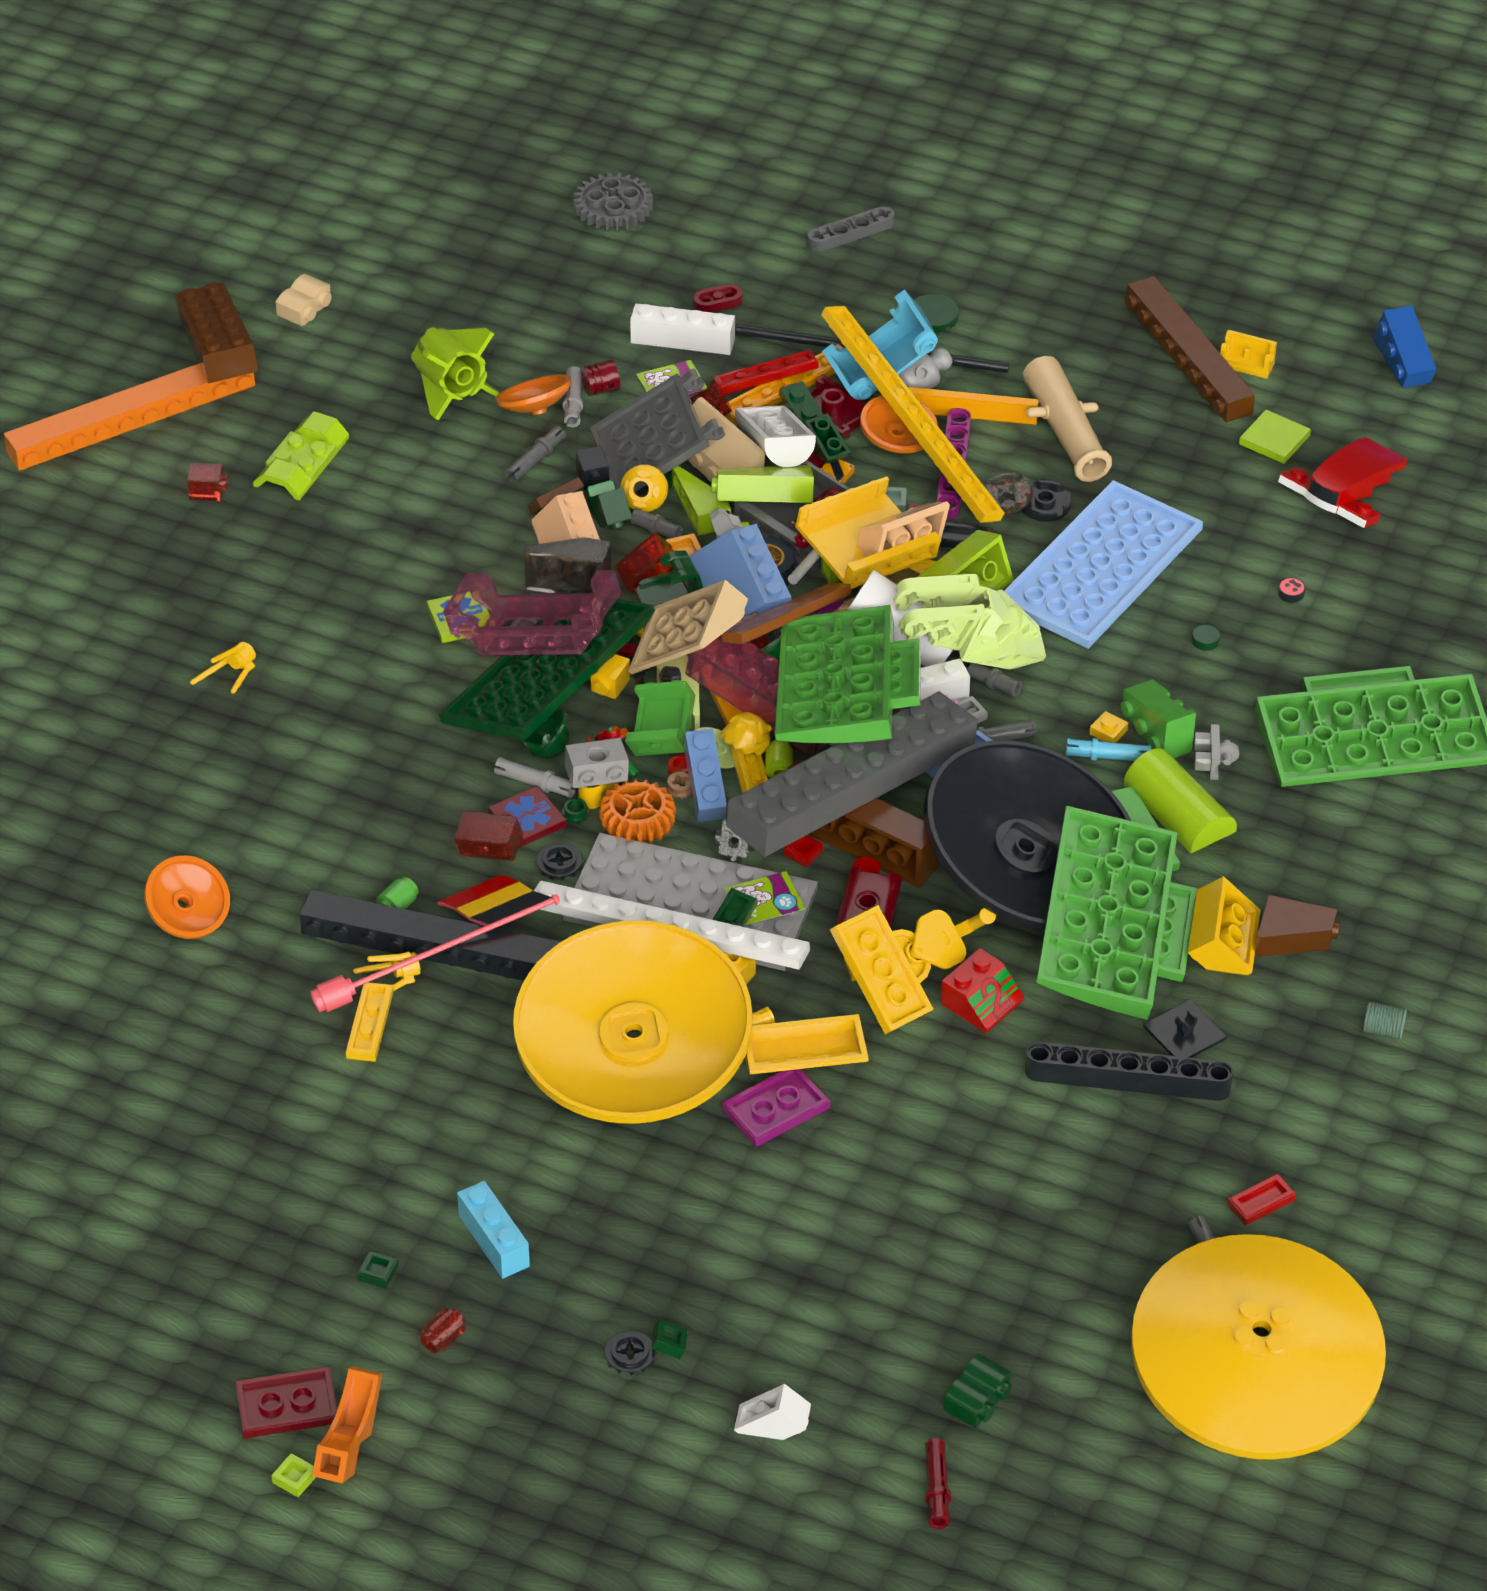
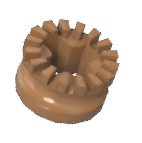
M675 772L668 777L667 791L668 794H672V798L676 797L678 799L679 797L681 800L683 797L686 799L687 796L692 794L689 774Z

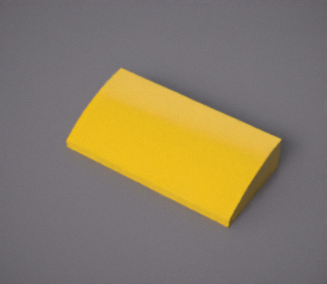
M859 1014L753 1025L750 1044L745 1055L749 1074L868 1062V1053Z

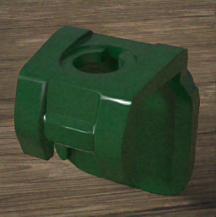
M680 550L669 552L659 558L662 566L671 565L674 571L640 581L636 591L641 603L657 606L702 589L703 585L700 575L687 551Z

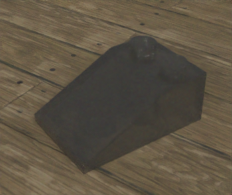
M583 537L530 545L524 548L525 585L527 590L565 596L571 590L601 596L607 595L612 582L610 541Z

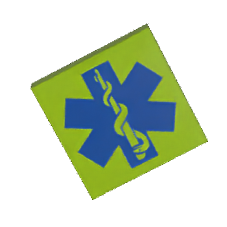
M479 589L427 601V608L441 643L494 632V624Z

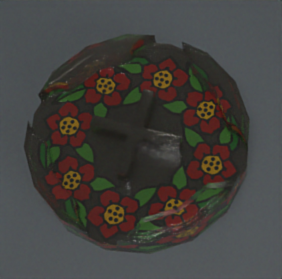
M1015 472L997 475L990 480L991 483L987 487L986 484L984 485L1004 511V515H1011L1025 508L1032 500L1034 493L1030 480L1027 477H1021V474Z

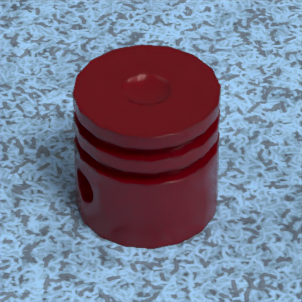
M613 360L595 363L594 366L592 364L588 365V367L582 366V381L588 396L620 389L619 373Z

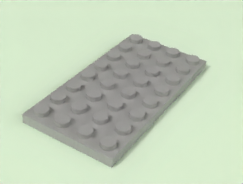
M599 833L575 888L712 920L727 896L725 887L770 876L778 872L635 840L626 841V838H617L613 835ZM789 875L806 909L748 924L744 927L798 939L818 890V881ZM563 915L564 921L590 927L602 925ZM756 960V965L782 971L786 969V966Z

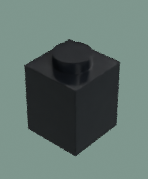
M601 446L576 450V470L584 485V490L588 486L609 481V465Z

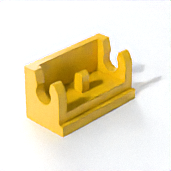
M1228 330L1225 343L1221 345L1220 354L1234 371L1267 379L1275 364L1277 342Z

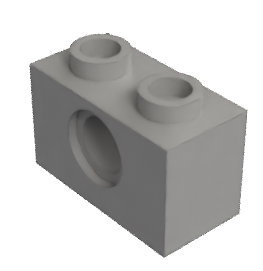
M621 738L565 745V768L572 788L628 781L629 759Z

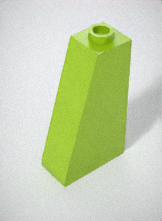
M810 465L717 469V477H712L711 493H716L717 501L813 503L814 476Z

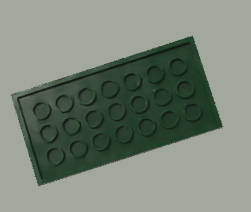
M571 590L439 713L441 722L443 724L525 741L572 694L580 689L593 674L597 673L622 646L629 642L641 628L646 626L655 612L654 606Z

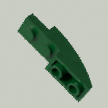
M803 381L780 388L779 396L785 406L816 435L813 453L828 464L851 456V451L828 413L823 415Z

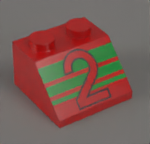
M981 948L942 980L941 1004L986 1034L1024 1001L1023 994L1003 962Z

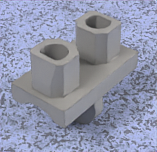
M1211 724L1210 733L1195 732L1194 751H1209L1195 752V771H1210V780H1218V765L1220 762L1230 765L1239 757V747L1231 743L1230 740H1224L1220 744L1218 724Z

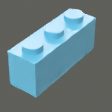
M482 1181L457 1192L459 1217L503 1279L530 1267L529 1244L487 1183Z

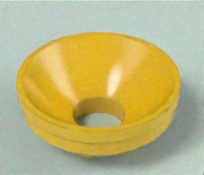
M638 465L629 469L622 478L620 488L624 489L629 508L633 510L639 508L644 512H651L658 509L665 502L668 495V483L666 477L658 468L651 465ZM639 481H643L649 486V492L645 497H639L635 494L634 487Z

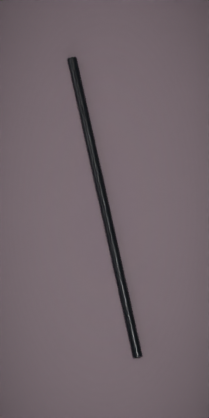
M735 324V334L823 347L839 344L846 348L839 338ZM951 355L952 365L1008 373L1009 363Z

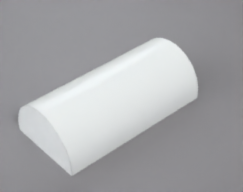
M785 405L735 408V419L739 428L776 465L781 467L800 465L813 452L816 435Z
M873 570L847 610L891 605L894 620V641L907 640L906 635L902 634V628H899V622L908 611L921 609L922 601H918L916 604L912 603L906 611L897 610V603H894L893 600L897 594V585L876 570ZM928 632L922 636L915 637V639L919 638L921 664L925 667L945 662L953 650L932 646L931 642L928 641Z

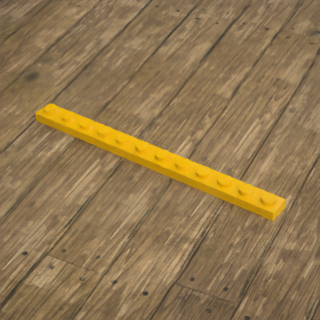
M845 306L825 307L821 316L848 349L855 361L861 366L868 378L874 383L881 395L891 405L894 412L904 422L907 429L914 435L921 447L927 452L934 464L940 469L947 481L973 512L976 519L980 523L1001 521L1005 514L848 309Z

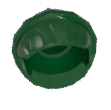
M559 710L554 713L525 741L521 740L534 757L539 756L548 759L564 752L565 745L568 744L570 736L565 725L568 717L567 712Z

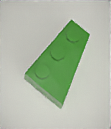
M1153 679L1124 689L1121 710L1124 716L1129 717L1135 725L1137 733L1145 738L1148 745H1151V750L1162 748L1173 758L1192 752L1196 718L1194 710H1185L1182 707L1183 702L1181 700H1172L1169 697L1170 692Z

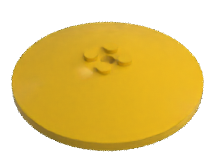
M645 920L612 922L598 925L570 936L553 947L535 964L524 980L517 996L513 1020L514 1036L518 1055L530 1078L539 1089L561 1106L577 1114L605 1122H654L680 1115L699 1106L719 1092L731 1080L745 1058L752 1034L751 999L746 983L735 964L723 951L702 936L687 929L662 922ZM632 1030H638L642 1033L636 1038L626 1035Z
M1244 1234L1214 1238L1198 1243L1172 1257L1153 1275L1144 1288L1135 1310L1131 1333V1351L1138 1378L1145 1393L1160 1413L1177 1429L1201 1444L1223 1453L1251 1459H1282L1301 1456L1320 1450L1344 1437L1358 1425L1374 1403L1385 1369V1338L1381 1322L1369 1297L1353 1277L1337 1263L1307 1246L1265 1235ZM1263 1327L1268 1330L1269 1335L1260 1337L1254 1333L1253 1329Z

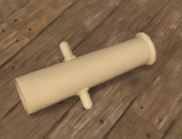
M1042 356L1035 358L1024 369L1023 381L1033 398L1039 399V407L1028 408L1026 411L1027 416L1030 418L1042 417L1048 421L1072 461L1074 474L1080 481L1092 482L1099 480L1110 470L1112 457L1103 450L1085 414L1096 412L1098 410L1097 403H1082V401H1078L1060 363L1054 357Z

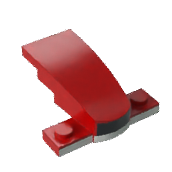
M1363 437L1330 456L1317 468L1312 476L1307 475L1308 472L1306 470L1295 467L1281 472L1278 482L1305 496V498L1318 507L1335 514L1337 513L1351 522L1366 528L1378 523L1380 513L1374 511L1371 505L1356 500L1370 497L1374 487L1388 483L1391 473L1405 469L1408 459L1367 437Z

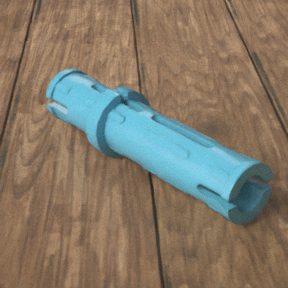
M1067 738L1066 756L1091 757V760L1095 761L1097 758L1135 761L1142 754L1151 750V745L1098 742V739L1095 738L1092 741Z

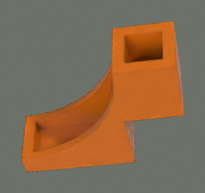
M355 1366L348 1369L344 1391L334 1420L323 1440L317 1445L312 1476L344 1483L355 1474L360 1443L372 1435L383 1373Z

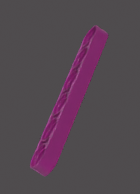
M955 408L948 413L945 436L966 462L971 414L966 409ZM954 419H964L965 421H964V422H955V421H953V420H954ZM952 436H962L963 438H962V439H953V438H951V437H952ZM940 472L937 502L947 501L949 505H953L954 508L948 510L946 519H954L960 514L962 499L956 490H945V488L953 486L947 481L943 473Z

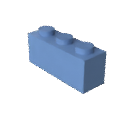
M712 728L685 732L683 745L697 822L725 819L727 803L714 730Z

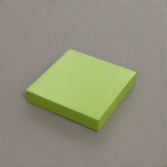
M1265 410L1243 433L1239 444L1285 464L1310 437L1311 429Z

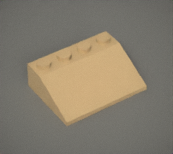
M723 580L654 606L655 612L647 623L628 672L634 674L703 649L743 618L748 598L728 581Z

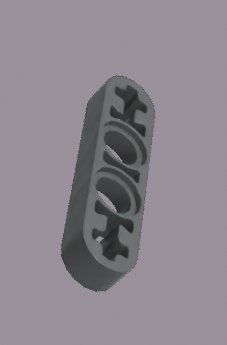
M882 206L814 228L808 232V247L813 251H825L888 230L894 226L895 212L889 207ZM858 224H865V225H868V226L862 227V226H857V225H858ZM837 231H843V232H846V233L838 234V233H835V232H837Z

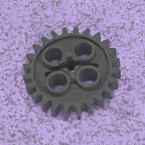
M610 172L607 177L599 174V179L590 177V183L583 181L582 187H577V192L574 193L573 200L576 216H580V221L587 220L588 226L595 223L596 229L605 226L606 231L610 227H614L618 231L619 227L623 226L627 230L629 224L636 227L637 221L644 222L645 217H649L650 211L653 210L651 188L646 187V182L639 183L638 177L631 180L630 174L626 177H621V173H618L617 176H612Z

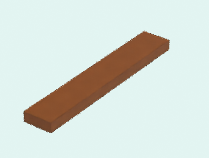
M830 582L731 627L722 634V640L726 643H747L849 596L852 593L851 585Z

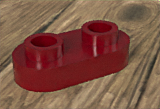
M734 284L703 289L694 294V308L702 312H716L734 308L742 303V289Z

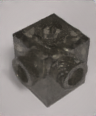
M726 817L723 820L722 829H717L714 845L719 846L718 854L725 855L724 859L741 862L742 858H747L749 852H754L755 849L726 827ZM732 837L738 838L739 844L734 843Z

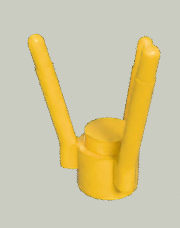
M240 642L235 647L213 657L211 663L216 664L192 679L190 684H196L229 663L233 669H243L230 691L232 694L236 693L249 671L255 667V664L252 662L256 658L253 647L246 642Z
M405 952L401 954L368 956L367 960L369 962H391L355 968L353 973L359 974L383 970L414 957L416 954L414 952ZM419 961L393 971L396 978H402L393 984L394 991L406 984L415 982L414 976L420 974Z

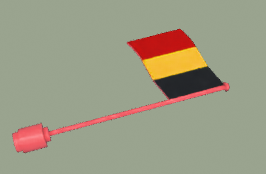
M499 875L437 902L439 906L453 909L471 922L483 925L484 927L353 983L350 978L344 979L342 974L315 985L316 989L310 991L312 1000L319 1013L324 1010L330 1012L353 1002L352 995L356 994L355 988L553 903L558 905L560 898L556 894H552V897L533 891L518 880L508 876Z

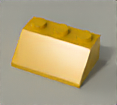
M1224 876L1197 889L1188 954L1206 970L1249 975L1253 970L1261 909Z

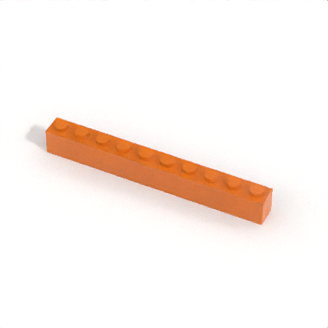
M196 364L4 433L6 452L20 471L255 386L254 373L208 384L200 364Z

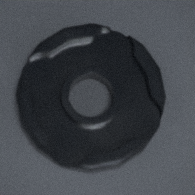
M1052 480L1034 481V484L1029 486L1031 490L1030 500L1025 503L1024 507H1021L1023 514L1031 519L1045 522L1059 520L1066 516L1071 509V493L1069 490L1067 492L1064 489L1065 486ZM1041 499H1048L1050 501L1045 502L1041 501Z

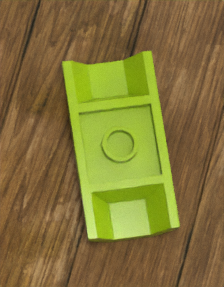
M313 411L303 419L294 432H289L265 462L266 467L254 480L253 486L259 487L265 481L284 486L295 500L300 501L349 439V433L337 418Z

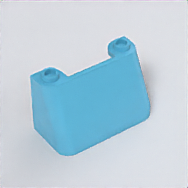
M905 289L894 297L898 303L896 310L894 308L890 310L894 318L868 336L898 375L925 354L931 352L938 342V338L923 310ZM831 344L822 351L844 387L854 399H868L878 390L847 348L838 349Z

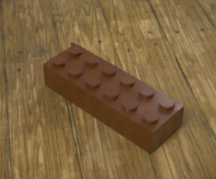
M224 282L208 283L205 287L197 289L187 288L180 293L174 294L180 322L208 384L258 372L253 343Z
M795 760L786 770L800 764L801 762ZM877 798L807 834L857 859L861 857L874 858L879 862L880 870L888 874L890 871L894 872L903 881L919 889L938 869V860L930 846L924 821Z

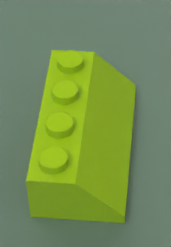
M981 530L975 531L917 577L977 574L979 586L988 587L995 591L1003 590L1014 581L1001 534Z

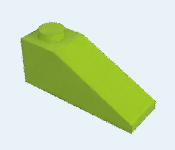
M680 466L672 469V486L698 536L715 532L710 513L717 508H723L731 514L729 503L717 501L716 493H711V486Z

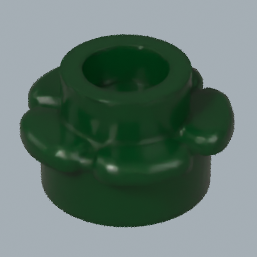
M580 798L569 799L562 809V815L567 822L572 824L586 821L590 813L586 802Z

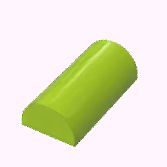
M1156 748L1145 752L1132 763L1126 772L1123 785L1126 788L1132 786L1136 790L1148 811L1167 830L1178 832L1177 840L1190 854L1236 832L1237 823L1235 819L1166 750Z

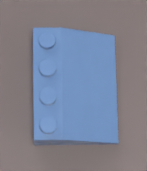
M757 524L730 530L689 556L700 575L703 588L726 580L748 598L743 618L733 626L791 601V595Z

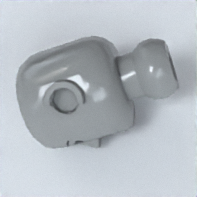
M935 348L930 356L925 354L901 372L899 377L907 387L933 389L940 383L939 371H945L951 367V355L945 348Z

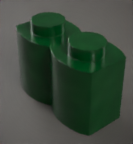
M977 1354L945 1394L943 1410L974 1428L978 1427L982 1421L988 1422L994 1413L995 1404L1000 1399L1005 1400L1012 1389V1383H1010L1011 1372L986 1357Z

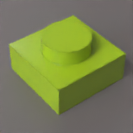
M291 1453L271 1475L272 1483L299 1498L316 1478L312 1476L314 1466Z

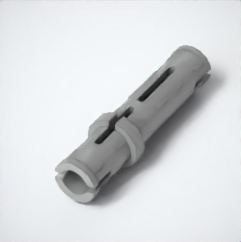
M576 366L569 367L566 371V375L570 377L571 385L565 393L566 398L563 400V409L565 411L564 423H567L566 426L571 428L577 427L580 424V412L583 409V401L581 399L582 375L580 368Z
M499 757L495 763V766L500 767L499 769L494 768L495 774L538 786L542 792L549 793L551 791L567 798H572L576 792L575 789H571L570 780L556 776L553 771L548 770L544 772L504 759L503 757Z

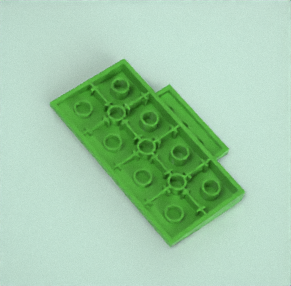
M891 605L803 616L782 626L775 726L776 741L851 743L892 739V709L920 705V640L916 638L894 641V620Z
M1404 666L1303 677L1302 686L1304 692L1260 696L1256 699V718L1281 787L1487 764V717L1472 674L1415 680L1411 667Z
M1066 806L1036 983L1095 1006L1148 1020L1153 1006L1157 976L1183 982L1186 971L1197 888L1171 882L1178 832Z

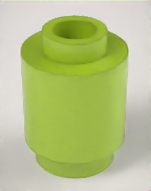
M774 740L766 748L765 772L769 778H773L786 771L793 763V749L787 741Z

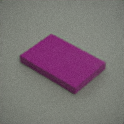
M801 1069L780 1071L722 1102V1110L755 1147L830 1108V1100Z

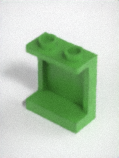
M673 680L671 682H648L635 685L634 691L639 697L634 732L626 733L625 743L635 756L685 752L683 745L685 732H689L691 728L696 696L686 681Z

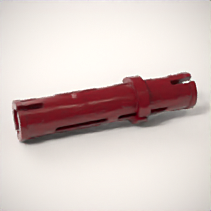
M932 1438L925 1443L928 1481L925 1501L929 1505V1525L935 1529H943L950 1524L948 1504L951 1501V1491L947 1486L946 1443L940 1438Z

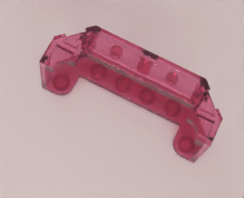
M615 570L598 571L593 575L591 585L594 593L498 595L495 583L488 575L483 573H466L444 608L443 613L450 633L458 639L462 635L477 646L474 650L481 655L582 654L590 641L602 628V620L621 595V589ZM468 590H470L471 596L475 601L492 612L483 627H479L475 615H466L460 608L459 604ZM571 619L572 625L554 626L558 620ZM507 620H544L541 626H502Z

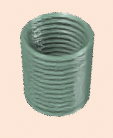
M1370 1001L1366 1010L1363 1032L1395 1037V1039L1398 1038L1400 1040L1403 1034L1407 1009L1381 1005L1380 1003L1375 1004V1002Z

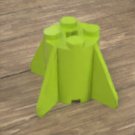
M432 327L425 332V335L417 343L415 350L411 354V359L415 363L416 368L421 372L429 412L435 419H440L452 399L462 400V397L467 395L473 396L480 389L495 397L500 393L485 382L487 372L485 371L484 364L486 363L481 354L494 336V333L489 329L446 330Z

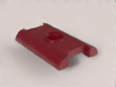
M825 375L815 379V389L810 391L812 397L823 415L828 413L843 438H849L850 432L861 426L860 417L866 403L862 400L854 399L846 389Z
M861 867L852 868L848 873L835 926L879 905L891 928L902 885L901 877L891 871L888 876L861 872Z

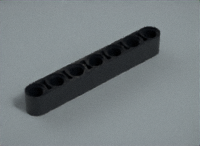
M1034 1042L1030 1044L1026 1050L1025 1074L1029 1079L1037 1082L1222 1101L1229 1097L1233 1078L1232 1067L1223 1061L1048 1042Z

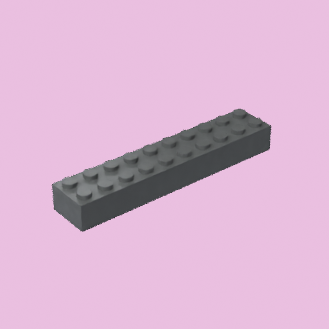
M938 691L921 700L919 706L907 707L892 715V739L838 743L728 801L726 827L766 857L945 762L961 749L974 745L978 719Z

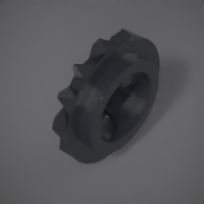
M554 843L544 847L539 852L537 867L540 868L542 875L548 874L551 880L555 877H560L564 880L565 876L574 877L576 871L581 870L583 858L581 852L576 847L566 843ZM557 857H560V860H562V866H558L556 862Z
M624 1331L614 1335L607 1342L605 1358L609 1367L616 1368L618 1374L624 1371L629 1372L632 1376L635 1371L645 1372L648 1365H653L655 1349L651 1348L652 1340L647 1335L637 1331ZM628 1346H631V1350L634 1353L632 1360H629L626 1355Z

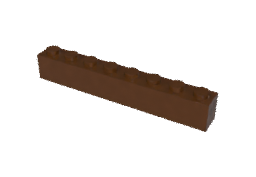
M1152 276L1129 283L1127 295L1125 296L1127 308L1134 312L1139 322L1144 324L1149 330L1152 338L1156 339L1164 352L1170 355L1175 361L1176 366L1185 373L1189 382L1194 384L1200 391L1201 396L1210 403L1214 412L1219 414L1226 423L1252 415L1255 394L1156 277Z

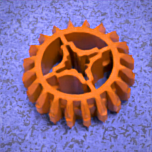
M635 778L633 783L624 781L622 786L614 784L612 790L606 791V795L600 803L599 815L603 830L617 838H626V841H647L649 844H652L654 839L662 840L663 834H669L671 827L675 823L676 806L674 805L672 794H668L666 787L660 788L658 782L649 784L647 779L644 782H638Z

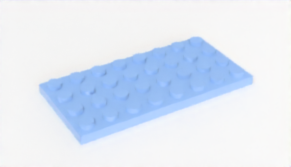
M1113 480L1004 592L1022 607L1038 625L1089 649L1202 530L1203 521Z

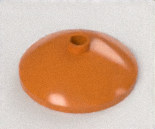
M563 374L531 379L505 389L496 396V402L498 406L517 413L532 412V415H539L545 413L547 407L560 400L568 391L571 380L568 375Z
M883 396L870 400L864 406L860 417L861 429L865 436L876 446L898 454H909L924 450ZM919 401L922 407L926 410V412L938 426L936 417L933 414V412L926 405Z
M186 855L168 858L153 869L145 884L144 899L149 915L162 930L173 936L183 939L205 937L218 929L228 914L230 893L227 883L214 866L200 858ZM178 901H183L186 907L179 906Z

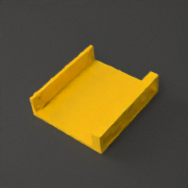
M887 476L799 508L795 527L843 584L851 585V589L863 585L873 570H876L883 576H887L937 557L941 537L936 532L926 534L867 557L857 547L861 527L883 520L888 516L902 513L886 495L889 482Z

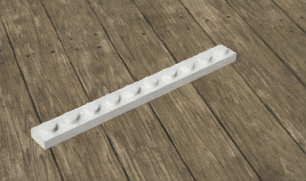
M540 881L534 890L552 897V894H556L560 898L558 905L553 903L540 910L600 924L629 920H645L671 924L702 936L725 953L794 969H800L810 952V943L807 941L554 883Z

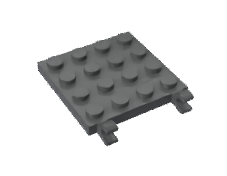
M695 368L687 371L682 377L678 374L673 375L590 427L597 446L602 447L608 462L609 478L613 481L615 490L620 488L625 473L635 466L642 464L651 465L665 474L709 447L708 440H720L726 435L723 427H719L715 418L709 420L701 427L687 390H699L705 385L702 377H698ZM643 481L637 482L634 491H638L646 486L647 483Z

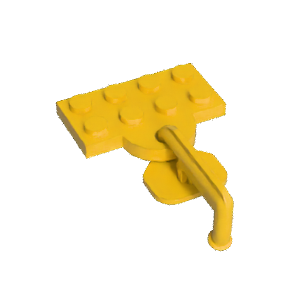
M878 905L833 927L830 931L883 1032L887 1034L934 1010L920 984L927 978L931 964L946 970L962 962L966 957V947L961 937L985 924L993 923L996 914L982 908L977 915L954 926L946 912L933 910L917 920L914 934L903 929L892 931Z

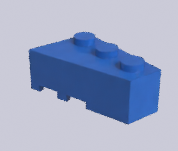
M1413 306L1384 310L1380 321L1377 323L1373 340L1394 373L1395 378L1402 388L1431 383L1437 369Z

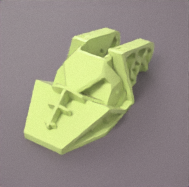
M977 574L907 578L900 581L896 586L897 594L893 600L894 603H897V610L906 611L912 603L916 604L918 601H922L921 609L908 611L899 622V628H902V634L906 635L907 640L915 639L916 636H922L928 632V641L931 642L932 646L959 650L961 661L1010 670L1043 661L1046 657L1039 625L1003 590L995 591L988 587L979 586Z

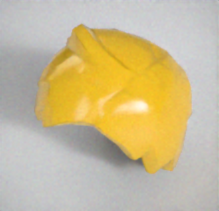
M741 712L730 719V722L721 731L720 737L722 739L725 738V743L733 745L734 749L741 750L746 755L755 753L759 756L770 745L772 726L765 723L760 716L750 712Z

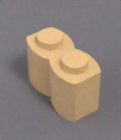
M302 274L294 281L291 288L282 292L276 300L277 315L300 326L306 325L315 318L318 311L329 305L332 297L330 284L307 274Z

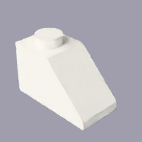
M783 1384L741 1403L734 1430L740 1434L784 1440L806 1430L811 1404L786 1384Z

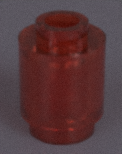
M443 1308L422 1328V1333L419 1335L421 1343L433 1354L445 1351L466 1331L464 1325L465 1318L454 1308L451 1310Z

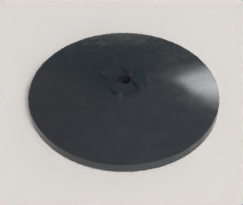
M1011 740L982 742L968 746L953 754L936 772L928 787L924 801V824L930 846L942 868L952 881L971 899L997 916L1015 924L1045 931L1066 806L1131 821L1113 792L1100 779L1077 762L1051 749ZM1019 845L1027 847L1030 852L1023 851Z

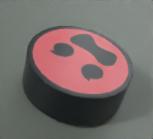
M1285 578L1279 583L1278 596L1283 601L1289 603L1299 602L1305 596L1306 586L1300 579Z

